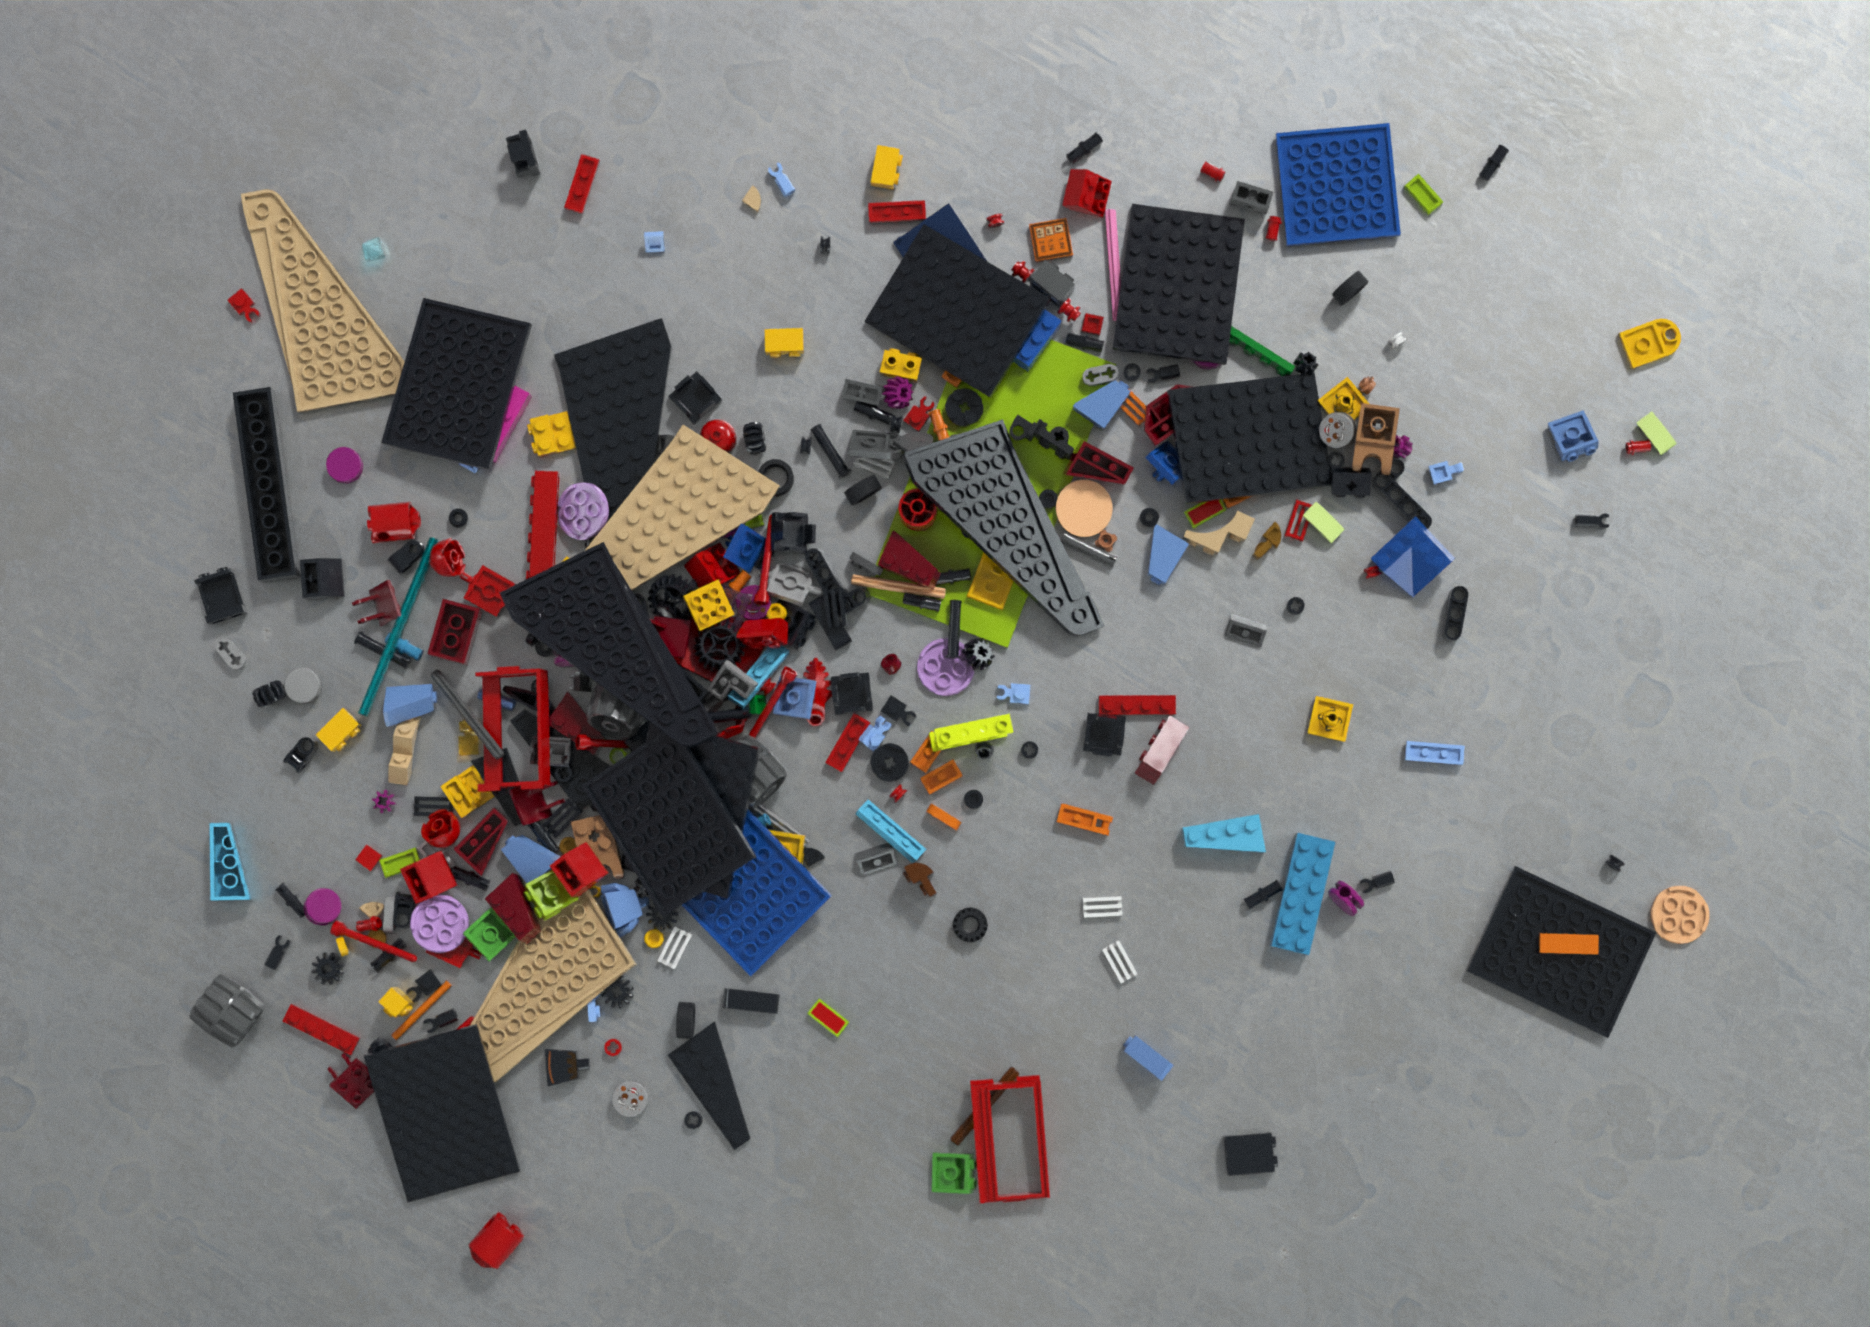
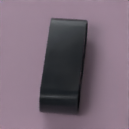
M1456 586L1450 591L1442 629V637L1448 642L1456 641L1462 634L1469 596L1468 590L1463 586ZM1456 590L1463 593L1462 600L1455 598L1454 592ZM1452 609L1459 611L1460 616L1458 619H1454L1451 616ZM1448 628L1455 629L1456 637L1451 638L1448 636Z
M824 595L808 603L835 650L852 642L844 626L828 628ZM831 606L833 624H835L833 608Z
M724 988L722 1008L778 1014L780 994Z

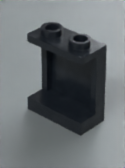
M222 567L216 570L217 573L211 575L204 573L194 580L198 586L207 615L205 619L209 625L248 614L235 571L231 568Z
M1271 1132L1224 1136L1228 1176L1275 1172V1167H1278L1277 1155L1273 1154V1148H1276V1138L1272 1136Z

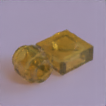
M464 719L459 721L460 733L463 732L465 736H458L459 756L480 755L478 736H472L474 731Z

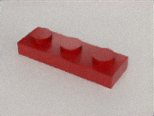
M581 154L564 206L566 210L580 214L584 213L600 163L599 159Z
M925 200L868 203L869 223L924 221L926 219Z
M854 713L825 763L843 772L860 742L858 739L871 722Z

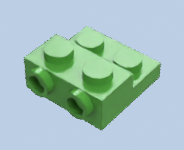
M492 907L463 932V935L488 962L516 938Z
M933 1153L932 1192L974 1193V1190L977 1188V1179L974 1178L977 1160L974 1158V1154Z

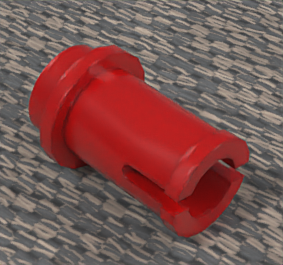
M1206 161L1200 171L1214 178L1216 182H1221L1226 173L1222 167L1218 168Z
M1270 216L1267 219L1269 223L1265 239L1277 241L1279 225L1282 224L1280 217Z
M1649 439L1635 442L1629 440L1625 444L1626 453L1634 455V453L1650 452L1651 442Z
M376 916L356 922L358 933L370 930L378 931L382 927L381 919Z

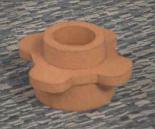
M1373 376L1364 377L1359 383L1360 388L1358 389L1360 393L1363 392L1368 395L1374 389L1376 382L1373 381Z
M1102 530L1099 533L1098 540L1095 541V546L1098 548L1102 547L1105 551L1110 552L1113 549V543L1117 541V536Z

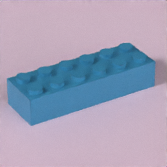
M1301 833L1295 834L1269 946L1304 955L1310 954L1335 847L1334 841Z

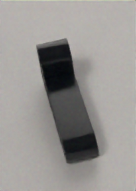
M1393 459L1392 464L1399 466V473L1391 471L1388 476L1383 475L1379 471L1372 480V487L1408 523L1418 512L1419 515L1416 517L1419 520L1425 519L1424 526L1428 529L1432 524V518L1395 481L1404 472L1405 466L1400 459ZM1377 478H1384L1386 486H1379ZM1391 491H1397L1400 498L1398 500L1392 499L1390 496ZM1404 505H1411L1413 513H1406Z
M812 548L806 552V562L822 590H829L833 585H836L838 588L843 587L844 599L848 605L847 615L870 601V592L865 588H856L848 593L824 550ZM818 553L819 556L817 557V560H813L815 554ZM824 568H826L829 572V575L826 579L822 576V570ZM858 592H862L864 595L862 602H859L856 598ZM829 593L830 604L832 606L831 593ZM837 593L836 601L838 614L841 615L839 595Z

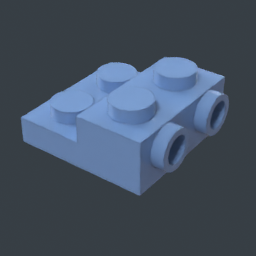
M1584 410L1548 423V428L1562 461L1572 462L1579 455L1584 453L1587 456L1592 455L1598 449L1599 441Z
M779 676V681L777 682L776 687L778 686L779 682L781 681V678H780L781 676ZM795 678L794 681L788 683L773 708V714L810 719L817 681Z

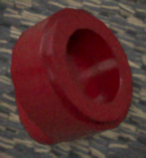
M889 654L883 658L881 667L887 674L892 675L900 669L901 661L896 654Z

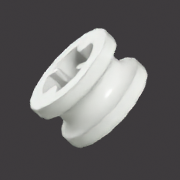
M1402 332L1387 341L1392 344V349L1397 348L1407 340L1402 337Z

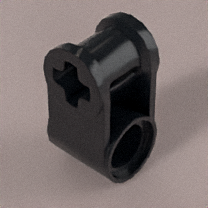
M410 540L388 558V561L401 575L423 555L425 547L421 542ZM413 545H414V546H418V547H417V551H418L417 553L412 552V550H413L412 546H413Z
M310 737L301 738L285 756L283 762L290 764L299 774L318 750V742ZM306 741H310L312 744L309 751L304 749Z
M397 891L394 902L393 922L398 928L408 929L410 928L411 916L416 908V903L412 895L401 894L400 891ZM402 915H406L408 918L405 925H400L399 918Z

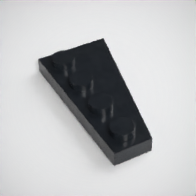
M508 748L502 749L504 752L502 757L503 783L520 782ZM483 756L471 762L484 780ZM517 787L501 788V791H491L515 827L521 825L522 823L509 793L510 789Z

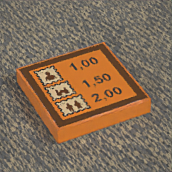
M1067 218L1029 224L1035 262L1073 256Z

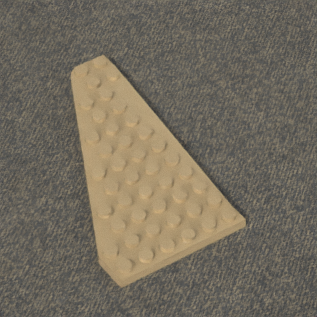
M269 189L241 194L245 219L291 378L297 412L301 413L395 395L405 361L277 192Z
M682 425L672 442L586 550L604 542L617 568L631 590H634L735 530L740 524H745L763 513L780 485L685 425Z
M589 889L578 896L579 899L563 908L560 913L546 921L542 917L538 918L536 915L541 932L528 944L518 940L471 1025L478 1024L495 1083L621 975L637 965Z

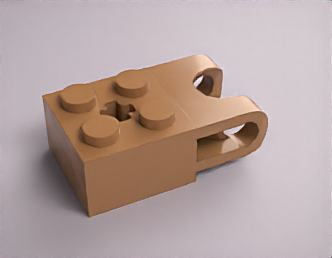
M1361 403L1352 464L1353 471H1361L1364 460L1368 457H1375L1381 462V473L1383 475H1390L1400 408ZM1379 423L1382 429L1375 430L1373 426Z
M597 815L571 822L576 846L578 847L587 842L600 862L611 868L613 876L616 879H623L625 874L621 866L619 846L601 816ZM595 831L597 834H600L596 842H594V839H591Z

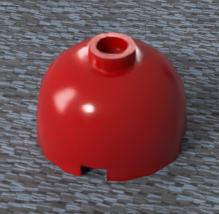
M714 419L708 421L700 431L699 435L729 454L737 445L736 431L725 420Z
M452 538L439 541L432 547L429 562L431 567L437 574L443 577L461 575L466 567L462 558H465L463 548L457 540H451Z
M447 809L435 811L428 817L430 820L427 824L423 823L421 828L422 837L431 846L436 848H446L454 844L461 832L459 820L451 811L448 812Z

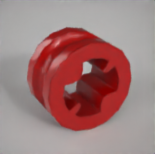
M1000 213L987 217L986 221L989 222L988 228H995L1005 224L1004 220L1001 219L1003 215Z
M1377 565L1363 570L1367 574L1366 579L1382 574Z
M769 678L759 691H763L764 696H767L777 683L771 682V678Z
M900 784L889 797L894 798V802L897 803L907 790L902 789Z
M617 1039L608 1040L604 1045L605 1052L610 1056L618 1055L622 1050L621 1042ZM611 1042H616L615 1045L618 1044L619 1049L615 1050L616 1053H611L612 1050H608Z

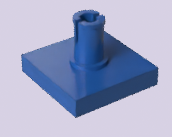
M1168 440L1145 457L1156 468L1152 475L1154 478L1159 475L1156 478L1157 481L1161 482L1165 477L1173 485L1181 479L1176 448Z
M740 524L735 535L727 538L731 542L726 540L725 545L728 549L723 558L750 573L762 551L761 548L765 545L766 538L746 525Z

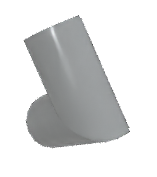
M726 660L707 690L721 701L725 699L731 688L747 699L756 689L758 683L729 660Z

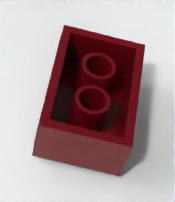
M443 599L427 654L468 666L483 610Z

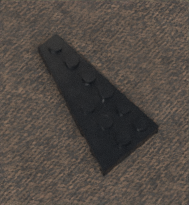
M524 709L511 719L510 722L526 743L531 746L532 736H538L537 717ZM549 725V737L568 738ZM571 740L569 767L573 771L572 779L568 782L558 781L555 777V770L558 766H550V774L567 796L581 810H584L592 801L582 785L610 767V765L587 750H577L575 742ZM563 768V771H559L561 779L569 776L566 768Z
M714 1021L693 1036V1039H689L668 1054V1057L730 1145L736 1150L750 1140L751 1137L717 1025Z

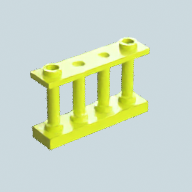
M1010 714L937 728L934 729V732L928 733L932 752L980 741L1007 737V734L1014 732Z

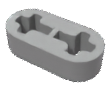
M1112 364L1088 368L1084 371L1082 380L1087 386L1111 383L1117 379L1118 369ZM1107 369L1115 372L1112 378H1109L1108 375L1102 376V374L1106 373ZM1092 372V375L1099 374V377H1095L1094 382H1090V379H1086L1088 373Z
M228 638L218 639L215 649L228 666L235 670L244 668L246 658L233 641ZM221 643H229L227 647L231 652L228 653L224 649L221 650ZM232 655H234L236 658H241L239 660V666L236 664H232L234 663V659L231 657Z
M395 897L385 898L384 933H395L396 926L393 922Z

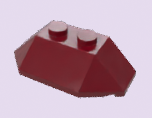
M1177 384L1171 389L1188 388L1193 386ZM1167 392L1146 405L1144 432L1154 446L1173 434Z

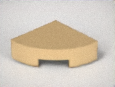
M752 185L742 202L758 212L761 207V197L758 190Z
M369 902L362 905L359 909L369 918L371 916L378 917L384 911V904Z

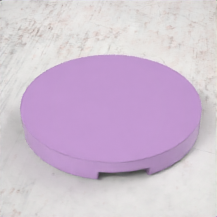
M582 482L570 485L560 496L557 506H559L558 522L562 530L574 539L588 540L596 537L607 523L609 515L608 501L602 490L594 484Z
M947 638L937 639L929 643L922 650L917 663L918 676L922 684L932 693L941 696H951L960 693L970 684L974 675L972 666L966 667L968 662L962 660L965 657L961 653L965 649L963 643L959 642L960 659L945 658L948 649Z
M436 895L416 906L411 916L410 927L414 939L421 947L430 952L445 953L454 950L464 941L466 937L463 935V932L469 928V917L467 911L458 900L447 895Z

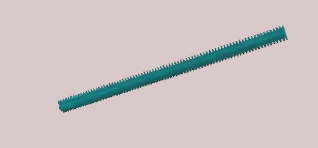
M430 537L429 542H427L428 544H426L423 557L420 559L419 566H417L418 568H416L417 570L412 579L413 581H411L410 588L407 590L404 603L401 605V616L396 619L395 625L392 627V632L389 634L386 647L383 649V654H381L382 656H380L381 658L376 667L377 669H375L374 676L371 678L366 696H364L362 705H360L361 707L358 711L360 715L368 717L367 714L371 710L369 707H371V703H374L372 701H375L373 698L375 699L374 696H376L375 694L379 690L378 685L382 683L380 681H383L381 678L384 679L383 674L387 670V663H390L388 661H391L389 659L393 657L391 654H393L392 652L396 648V643L398 644L396 641H399L397 639H400L399 637L402 635L400 632H402L401 630L405 626V619H408L406 617H409L407 615L411 613L409 610H411L410 608L414 604V597H417L415 595H418L416 593L420 591L419 586H421L420 584L424 580L423 575H425V571H428L426 569H429L427 566L429 567L430 552L432 547L438 542L436 538Z

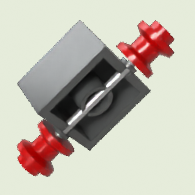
M1045 260L1036 271L1034 269L1028 270L1025 267V261L1021 263L1018 261L1012 267V276H1019L1025 284L1027 281L1030 282V285L1038 292L1051 299L1050 302L1059 308L1057 313L1059 315L1064 313L1067 316V322L1071 320L1075 322L1081 315V312H1079L1081 307H1073L1069 298L1074 292V279L1067 273L1063 275L1058 271L1059 267L1054 262H1047Z

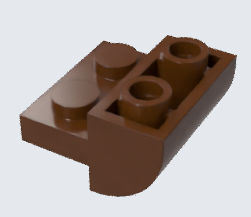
M911 863L904 867L906 871L903 872V875L908 883L913 882L915 885L921 881L922 884L919 887L925 896L929 895L931 898L937 894L928 879V876L934 874L930 867L923 863Z

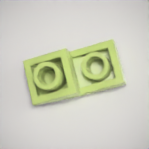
M1650 412L1636 423L1660 455H1663L1677 444L1653 412Z
M1317 502L1303 515L1331 544L1345 530Z

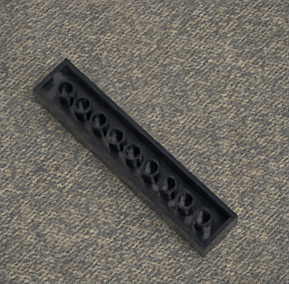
M271 387L233 392L258 581L265 583L300 577L275 390Z

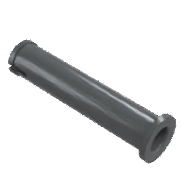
M1066 531L1061 541L1062 544L1064 543L1111 567L1114 566L1118 557L1069 534L1068 531Z

